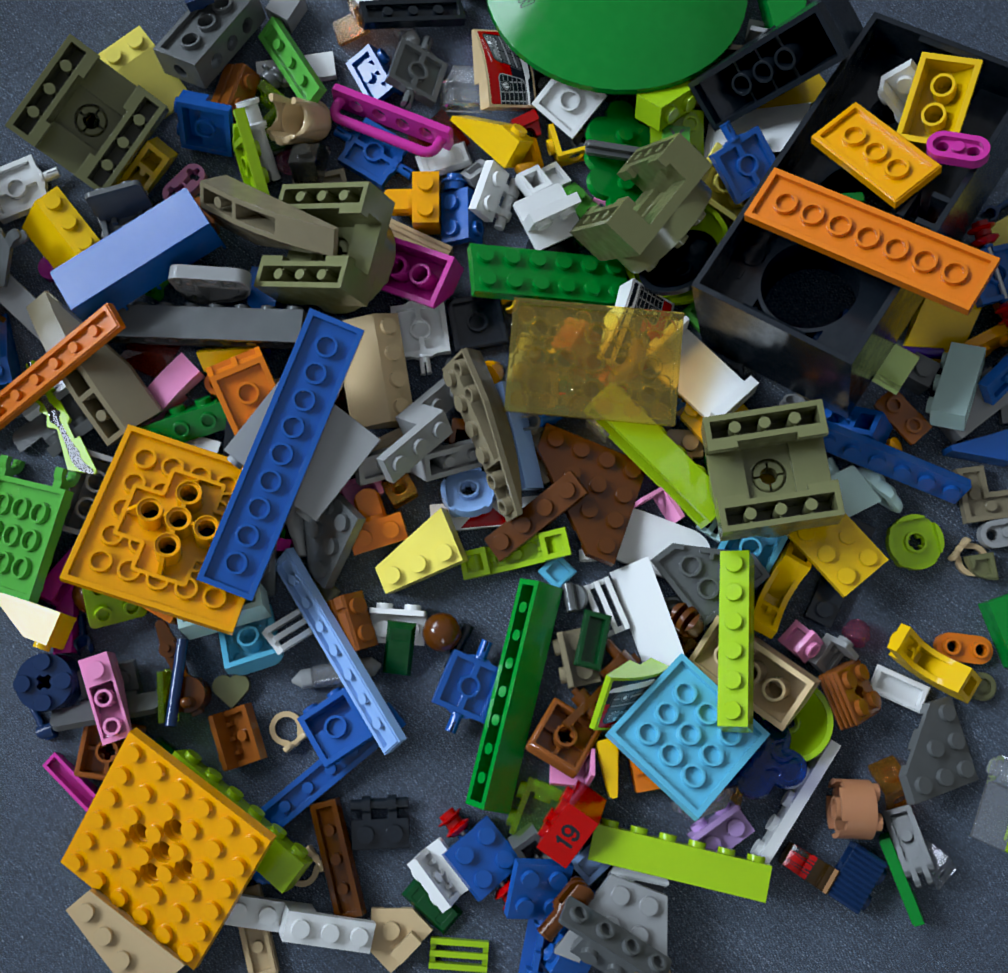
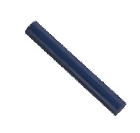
M177 639L165 719L166 727H177L189 641L187 639Z

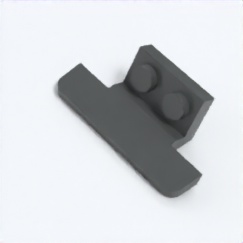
M70 393L59 400L72 419L69 426L75 438L78 436L83 437L94 429ZM52 405L48 408L51 422L61 430L68 448L73 442L60 422V411ZM42 413L13 433L12 440L20 453L41 438L49 445L46 450L53 458L63 452L57 430L47 428V416Z
M136 659L119 661L118 665L124 682L130 718L160 712L163 709L166 698L164 689L142 693L143 688ZM80 669L77 671L83 699L80 701V705L52 710L50 725L54 731L59 732L96 725Z

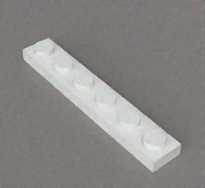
M830 739L826 748L817 757L810 760L807 766L803 765L796 775V780H798L793 790L789 789L784 794L780 802L783 805L777 815L773 814L765 827L767 829L766 834L762 840L758 839L754 843L750 853L764 856L765 863L770 864L841 745Z

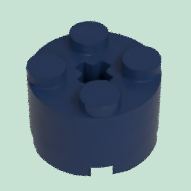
M52 653L34 655L27 659L19 668L13 681V688L20 701L32 710L52 711L70 707L82 694L77 671L80 669L79 664L67 655Z

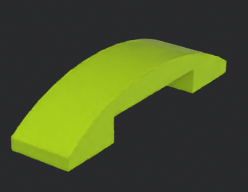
M566 527L538 533V535L503 562L497 559L489 547L484 546L465 551L469 561L462 563L461 569L463 579L469 580L570 556L572 552Z

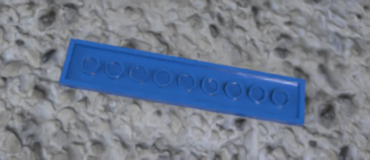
M312 308L309 309L196 580L247 600H254L360 345L364 330Z

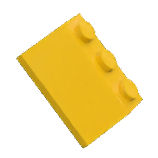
M922 52L897 133L925 154L927 140L933 133L938 131L961 133L983 60Z
M58 186L34 202L22 226V229L26 231L29 238L54 269L100 241Z

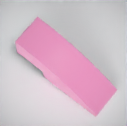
M182 352L147 387L163 409V412L148 424L164 419L165 414L169 412L168 409L182 404L187 399L186 394L205 378Z

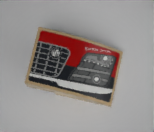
M471 30L474 85H479L480 110L530 111L535 109L532 105V102L536 99L532 67L509 48L497 30Z

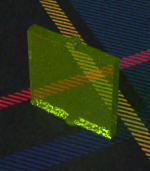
M171 669L157 672L158 723H165L172 677Z

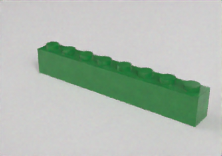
M520 578L465 802L468 805L485 811L510 813L560 604L562 588L537 580Z

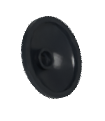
M689 230L686 233L688 239L681 247L677 249L673 247L659 260V263L650 272L644 270L639 273L643 286L649 292L661 296H674L691 291L692 283L718 246L716 240L704 231Z

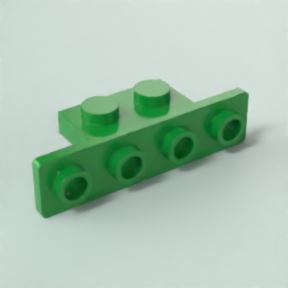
M208 395L196 399L195 404L187 407L184 404L173 406L168 409L169 412L165 414L164 419L139 427L181 442H187L225 430L227 417L218 397L211 399V396Z

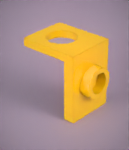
M554 123L548 124L546 147L549 156L553 155L555 161L561 167L584 161L585 146L562 152ZM580 154V155H578V156H576V157L569 158V157L572 156V155Z

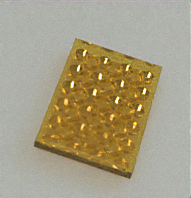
M514 297L504 412L674 427L676 422L684 313Z

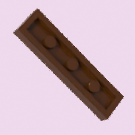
M570 470L522 508V515L512 521L503 523L488 535L484 541L497 559L503 562L586 497L589 492L575 473Z
M340 797L309 805L334 915L353 918L363 916L367 911Z

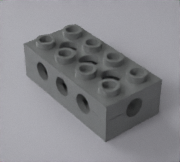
M214 0L215 3L208 5L204 9H197L193 12H190L188 9L153 48L164 73L206 89L266 19L260 0Z

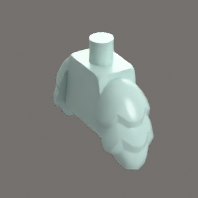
M833 457L828 458L831 479L839 480L844 510L849 517L877 503L893 512L901 513L903 509L902 501L897 495L896 489L885 481L882 474L864 467L856 468L854 465L840 471Z

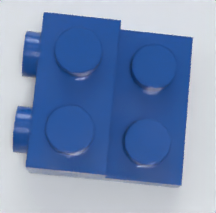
M183 90L174 101V112L178 116L177 135L180 136L181 147L233 157L235 153L232 146V105L211 102L209 94Z
M338 687L327 694L326 700L320 704L314 703L303 710V715L297 718L323 766L327 769L374 738L345 687Z

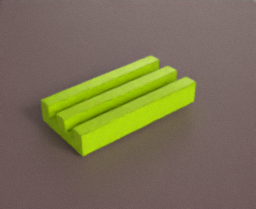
M431 936L428 969L487 973L489 940ZM436 945L483 948V953L437 950ZM436 957L482 960V964L438 961L435 959Z

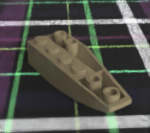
M228 175L200 180V207L222 228L259 246L337 256L338 227Z
M44 291L26 307L46 353L83 323L49 291ZM107 343L62 380L107 446L120 443L128 424L136 427L144 426L163 412V409L132 365Z
M464 348L442 369L445 384L451 389L455 408L462 415L466 434L473 441L477 460L483 465L487 475V483L497 498L498 509L505 517L506 522H509L523 514L521 480L511 427L502 400L481 351Z

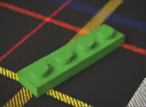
M272 16L258 38L296 96L318 103L327 89L281 20Z

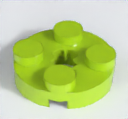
M910 514L899 518L887 528L885 545L888 555L897 567L917 571L931 567L937 562L936 560L939 558L940 553L943 552L945 541L940 527L935 522H931L920 514ZM911 535H914L915 539L921 540V545H917L918 550H914L912 546H909L908 541L911 540L909 538Z

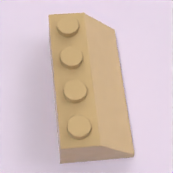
M372 313L343 320L345 323L364 330V335L344 381L349 416L367 430L400 428L395 417L413 402L398 313Z
M719 615L715 617L689 657V660L717 685ZM754 635L753 711L781 731H784L808 702L821 680Z

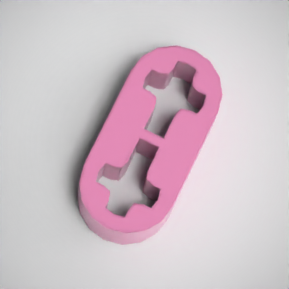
M194 163L185 166L163 188L162 195L164 200L169 198L173 192L177 193L183 188H187L193 198L200 193V180L208 179L202 166ZM190 175H198L199 180H191Z

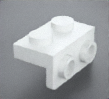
M439 837L421 850L407 865L413 877L421 883L429 894L431 902L444 913L452 907L462 894L468 891V888L441 855L449 847Z

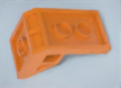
M259 346L205 368L234 435L238 433L276 385L266 358Z

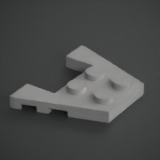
M610 873L595 892V897L588 907L667 956L668 896L665 893ZM568 930L561 941L556 944L554 954L580 963L581 959L570 952L573 941L579 935Z

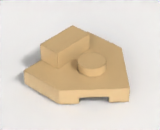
M372 907L371 920L375 921L376 926L370 952L392 973L421 945L422 941L431 933L433 927L414 907Z

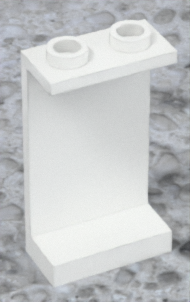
M687 316L683 317L679 322L677 320L673 321L666 328V334L660 339L654 338L646 346V364L702 417L734 413L755 393L759 382L752 376H749L745 381L741 379L687 329L690 320Z

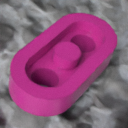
M938 131L928 138L926 154L940 164L974 169L985 165L989 160L990 143L984 137L977 135Z

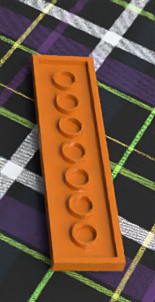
M776 167L773 168L744 213V219L749 223L967 316L999 266L1001 259Z

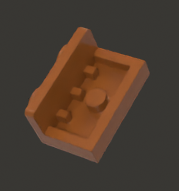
M887 391L873 405L877 411L884 412L892 427L910 445L915 444L932 428L925 417L900 392L895 395Z
M251 702L208 716L210 730L214 737L218 757L224 772L268 757Z

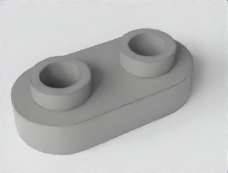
M1008 518L992 520L981 524L976 533L980 545L986 549L1008 547ZM988 531L993 533V540L988 539Z

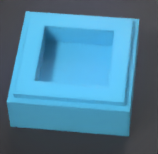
M564 558L547 562L538 570V573L550 585L561 588L562 584L567 583L577 571Z

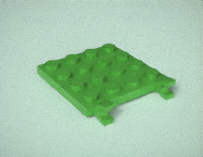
M1 454L0 592L38 603L74 492L69 491V488L74 487L78 483L81 474L71 471L68 473V469L56 467L52 486L14 477V475L19 474L23 470L26 462L14 459L11 466L13 457Z

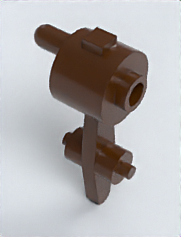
M158 620L155 623L160 643L159 653L165 657L171 670H173L177 639L165 620ZM185 663L179 712L191 713L192 717H196L205 713L204 709L210 703L212 691L207 681L189 674Z
M608 638L605 650L613 659L599 674L605 679L608 673L627 661L631 660L639 663L641 659L635 653L630 655L626 649L621 651ZM603 684L591 695L584 687L581 690L575 687L571 691L574 695L571 700L577 708L562 722L566 728H569L583 714L589 721L592 720Z

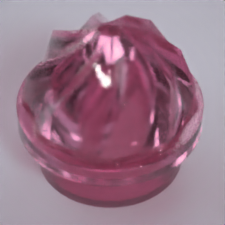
M852 619L842 628V635L849 639L855 648L865 647L866 642L871 638L870 628L866 622L860 619Z

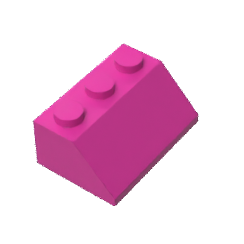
M394 237L396 244L395 261L389 281L381 290L435 309L454 293L464 268L453 256Z

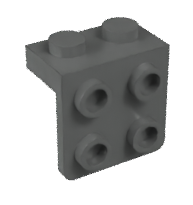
M138 180L123 181L120 184L106 188H97L85 194L86 202L100 220L104 238L154 207Z

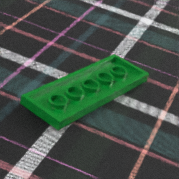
M470 243L467 249L472 297L614 309L619 287L627 282L625 266L617 259L600 261L594 255Z

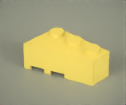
M440 508L381 561L375 569L385 594H391L469 560L448 510Z

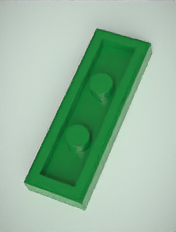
M889 831L882 833L879 836V843L911 923L914 927L925 924L924 914L909 878L906 879Z

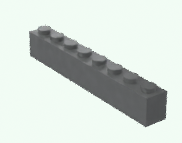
M134 301L133 305H127L129 310L126 311L124 308H121L117 311L126 328L108 343L255 348L259 346L260 349L292 350L307 313L299 306H288L287 309H278L271 305L251 308L248 305L236 304L235 308H230L216 303L209 304V307H200V305L195 303H184L183 306H175L168 302L150 305L145 302Z

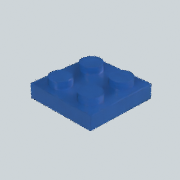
M515 858L504 909L506 918L545 920L554 909L552 901L571 880L574 868L572 862L565 869L553 859Z

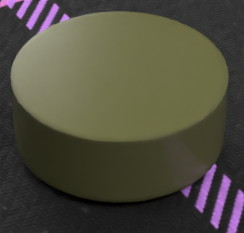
M976 672L982 681L972 699L987 701L996 693V682L991 675L984 672Z

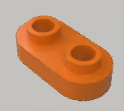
M948 632L938 635L933 642V649L959 663L985 664L993 655L991 642L982 636ZM950 641L954 644L952 652L947 648V644ZM977 645L982 647L981 655L976 653Z

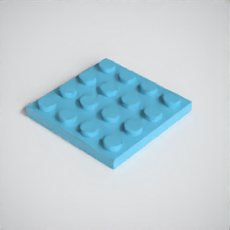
M681 653L605 736L686 814L696 821L768 738L770 733L755 719H753V733L723 732L718 728V686Z

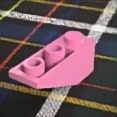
M105 651L79 660V667L102 745L104 746L126 738L132 727L124 682L116 654Z

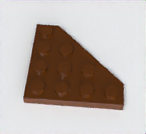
M546 423L535 451L548 472L547 476L551 484H554L571 470L589 492L586 497L566 511L565 514L573 531L575 530L579 537L585 556L612 567L615 564L645 473L627 455Z

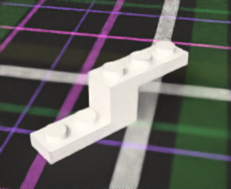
M242 894L224 925L278 932L282 942L370 954L376 923L373 920L319 913L309 903Z

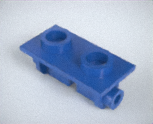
M528 919L518 973H548L541 960L546 946L551 942L546 940L537 930L545 920Z

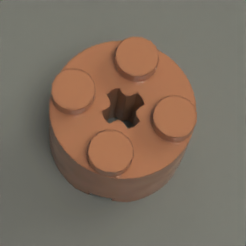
M832 778L828 784V788H833L832 796H826L828 828L835 830L832 837L835 839H873L876 831L881 832L883 829V817L881 813H878L877 801L880 800V787L878 783H872L866 779Z

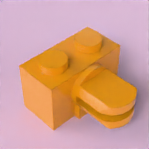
M412 171V189L385 190L384 194L395 202L392 216H410L413 229L426 235L441 234V182L439 171Z

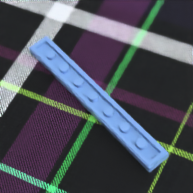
M294 547L285 549L277 559V572L382 752L384 755L393 752L407 739Z

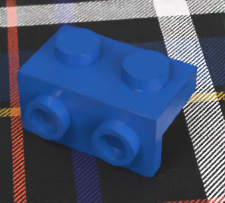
M468 186L441 193V242L450 246L467 242L483 244L484 226L482 219L468 209L475 192Z

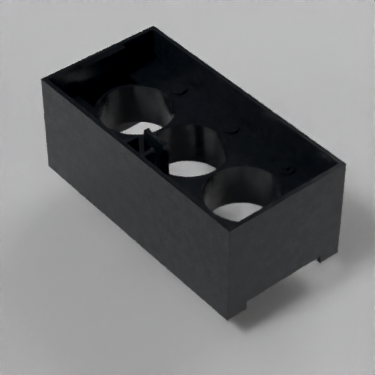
M877 12L873 13L849 49L851 55L840 62L691 285L702 343L708 348L739 364L743 363L745 367L810 400L822 399L825 408L845 418H848L925 297L745 221L744 213L769 174L776 167L838 193L863 192V194L876 195L811 143V136L855 102L886 125L897 122L893 111L888 105L882 104L878 97L881 76L910 59L918 66L922 52L983 60L961 133L977 135L987 139L990 143V157L985 165L974 169L940 164L942 166L941 173L897 207L899 211L895 216L960 242L1008 167V62ZM803 269H821L836 274L848 283L856 297L855 303L843 317L829 325L818 328H799L784 323L767 309L764 301L769 290L777 281L792 272Z

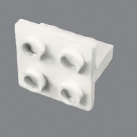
M558 182L514 202L513 208L534 249L544 250L573 236L569 232L579 221L575 209L582 201L577 192L567 196L561 183Z

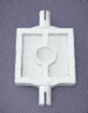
M31 154L1 166L0 221L6 224L28 215L34 202L48 192V182L62 177L58 167L56 166L42 172L38 167L36 159Z
M409 301L404 305L390 306L391 313H398L405 360H419L421 375L426 376L425 365L427 374L431 375L430 359L439 355L451 354L444 302L435 309L413 301Z

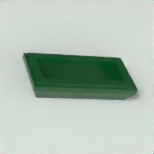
M587 609L584 610L573 665L601 672L612 616Z
M388 620L383 663L384 673L411 676L416 623Z
M416 879L401 894L443 935L463 913L455 903L451 908L442 913L438 906L431 902L429 894Z

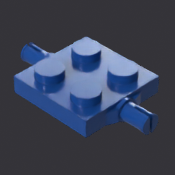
M367 117L363 120V123L394 134ZM341 126L336 127L334 136L346 142L344 150L337 159L340 165L370 181L382 190L396 173L401 174L408 180L412 179V171L415 170L403 164V159L408 151L357 131L350 133Z
M729 120L719 126L727 142L724 143L722 148L711 154L709 158L736 205L751 197L776 157L759 126H755L747 132L737 135Z
M481 639L482 641L476 655L465 654L452 649L431 700L432 703L446 708L451 713L445 730L456 734L462 718L474 719L485 724L498 667L486 659L493 643Z

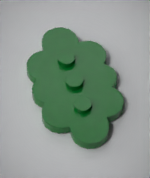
M623 100L612 102L605 110L604 117L594 118L585 131L586 140L591 139L636 147L650 144V128L639 124L638 119L635 118L634 107ZM584 153L585 164L591 170L586 180L587 188L595 198L606 201V206L614 204L617 199L629 196L635 202L643 193L631 180L623 181L617 175L627 161L588 156Z

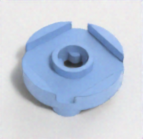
M481 467L450 475L446 480L445 478L443 479L440 488L441 498L444 506L452 516L476 517L489 513L492 510L496 496L487 483L486 472L482 471ZM466 487H471V490L475 491L471 495L462 493L465 492Z

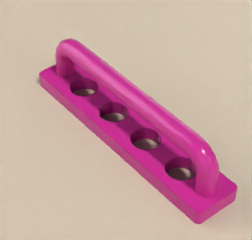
M337 83L331 89L334 102L330 107V115L332 120L339 125L425 158L437 155L442 148L451 150L454 145L453 129L449 126ZM341 109H343L348 112L359 115L361 117H367L374 122L390 127L402 133L408 134L425 142L431 143L432 145L427 147L422 146L420 144L396 136L379 128L373 127L361 121L341 114L340 111Z

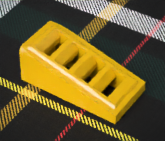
M202 348L196 354L203 371L207 373L205 368L253 348Z
M605 737L598 739L594 746L607 795L614 799L618 798L619 749Z

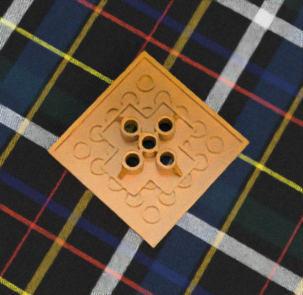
M128 424L59 577L60 581L233 636L246 599L196 579L243 467L241 470L227 460L228 457ZM188 494L196 495V499L193 501H185L182 498ZM151 510H155L158 512V514L153 518H146L143 516V514L148 513ZM178 519L186 521V524L182 527L171 525V523L176 522ZM206 528L214 530V533L207 537L202 536L199 532ZM167 545H173L176 548L169 554L160 551L161 548Z
M136 727L129 731L61 863L91 888L99 889L110 898L112 904L116 907H121L132 916L135 923L143 925L155 935L158 942L166 944L178 954L182 961L187 962L186 965L195 970L203 961L277 835Z

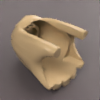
M276 93L269 94L268 98L274 103L277 115L274 123L265 131L266 134H269L270 140L276 141V144L280 146L314 144L322 141L329 134L331 129L330 110L322 101L319 100L318 103L298 97L290 99Z

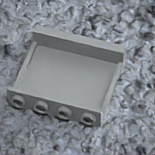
M278 383L224 449L229 454L227 460L240 470L246 462ZM337 405L333 407L294 501V505L298 507L295 513L307 522H310L311 519L319 521L324 511L369 454L381 442L378 437Z

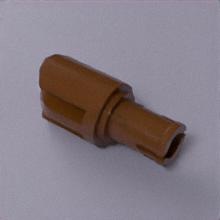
M686 603L675 605L671 611V620L677 632L684 638H690L689 640L691 641L699 640L703 636L704 621L699 611L693 606L688 607Z
M579 876L572 877L558 896L555 897L552 901L554 904L553 911L537 928L538 932L551 943L564 927L558 922L565 900L572 896L588 906L595 897L592 889Z

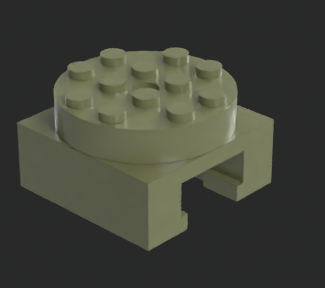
M69 34L5 126L94 190L117 185L145 143L164 120L169 110L164 103L140 85H134L100 59V55L72 34ZM91 115L98 116L100 128H87L85 124L86 119Z
M680 132L638 148L617 175L623 181L631 180L643 192L634 202L629 196L617 199L614 204L603 207L600 205L589 207L569 233L600 261L617 259L631 273L638 274L644 270L650 272L656 267L659 260L673 247L676 249L681 247L688 239L686 233L692 226H697L705 218L706 213L704 209L712 196V190L702 180V177L712 164Z
M370 181L283 184L279 200L339 228L337 256L293 250L288 251L287 258L284 255H262L254 287L281 304L315 305L321 310L332 314H344L356 311L361 307H367L368 302L389 281L394 265L396 244L389 224L395 202Z
M822 399L702 418L701 434L709 474V491L714 504L720 542L748 537L774 538L785 536L797 530L836 525L845 516L839 480L831 479L823 440L824 436H828L829 431ZM762 474H770L774 477L775 482L769 486V484L763 483L759 477Z

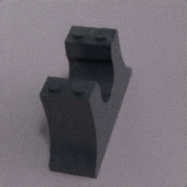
M814 0L777 27L774 25L750 40L720 63L691 81L688 86L716 132L723 123L729 120L732 123L851 55L849 49L863 30V26L849 0Z

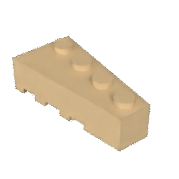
M93 888L66 909L67 913L112 973H177L187 964L166 944L158 942L155 935L143 925L135 923L132 916L126 911L112 904L110 898L99 889Z

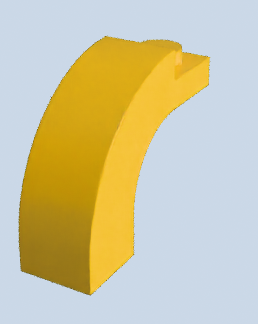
M791 540L775 561L769 572L771 576L761 584L754 598V630L770 639L778 631L782 615L791 596L812 566V563Z
M903 623L900 624L897 631L890 637L887 648L890 650L888 655L893 660L938 690L967 704L969 703L982 681L973 668L936 651L925 643L910 626Z

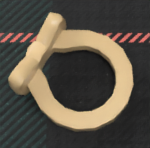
M963 537L947 559L951 562L954 561L960 573L965 576L974 577L975 575L963 565L960 553L963 549H974L979 554L987 552L982 546L970 543V538Z
M283 711L276 714L269 726L272 739L277 744L284 746L283 751L285 753L290 752L307 738L297 720L300 716L291 711ZM284 717L292 718L297 724V738L292 742L281 739L276 733L277 722Z
M311 844L307 845L306 849L309 852L308 856L316 864L313 873L307 880H298L295 886L306 887L318 878L320 872H324L322 860Z

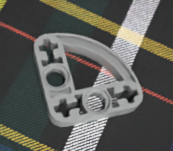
M173 264L169 268L168 281L187 301L199 304H226L238 302L249 297L251 294L252 275L249 271L240 268Z

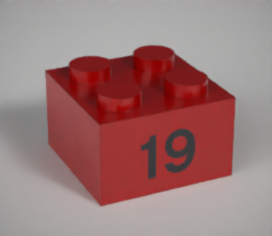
M579 780L572 788L570 786L565 788L558 799L559 803L555 809L552 807L543 819L544 823L537 833L541 838L536 848L565 869L599 825L607 801Z

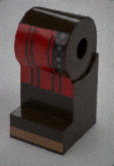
M788 841L778 859L779 863L826 895L840 873L834 867Z

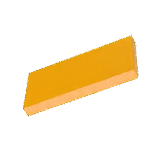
M857 102L853 103L811 136V143L894 209L932 181L942 171V166Z

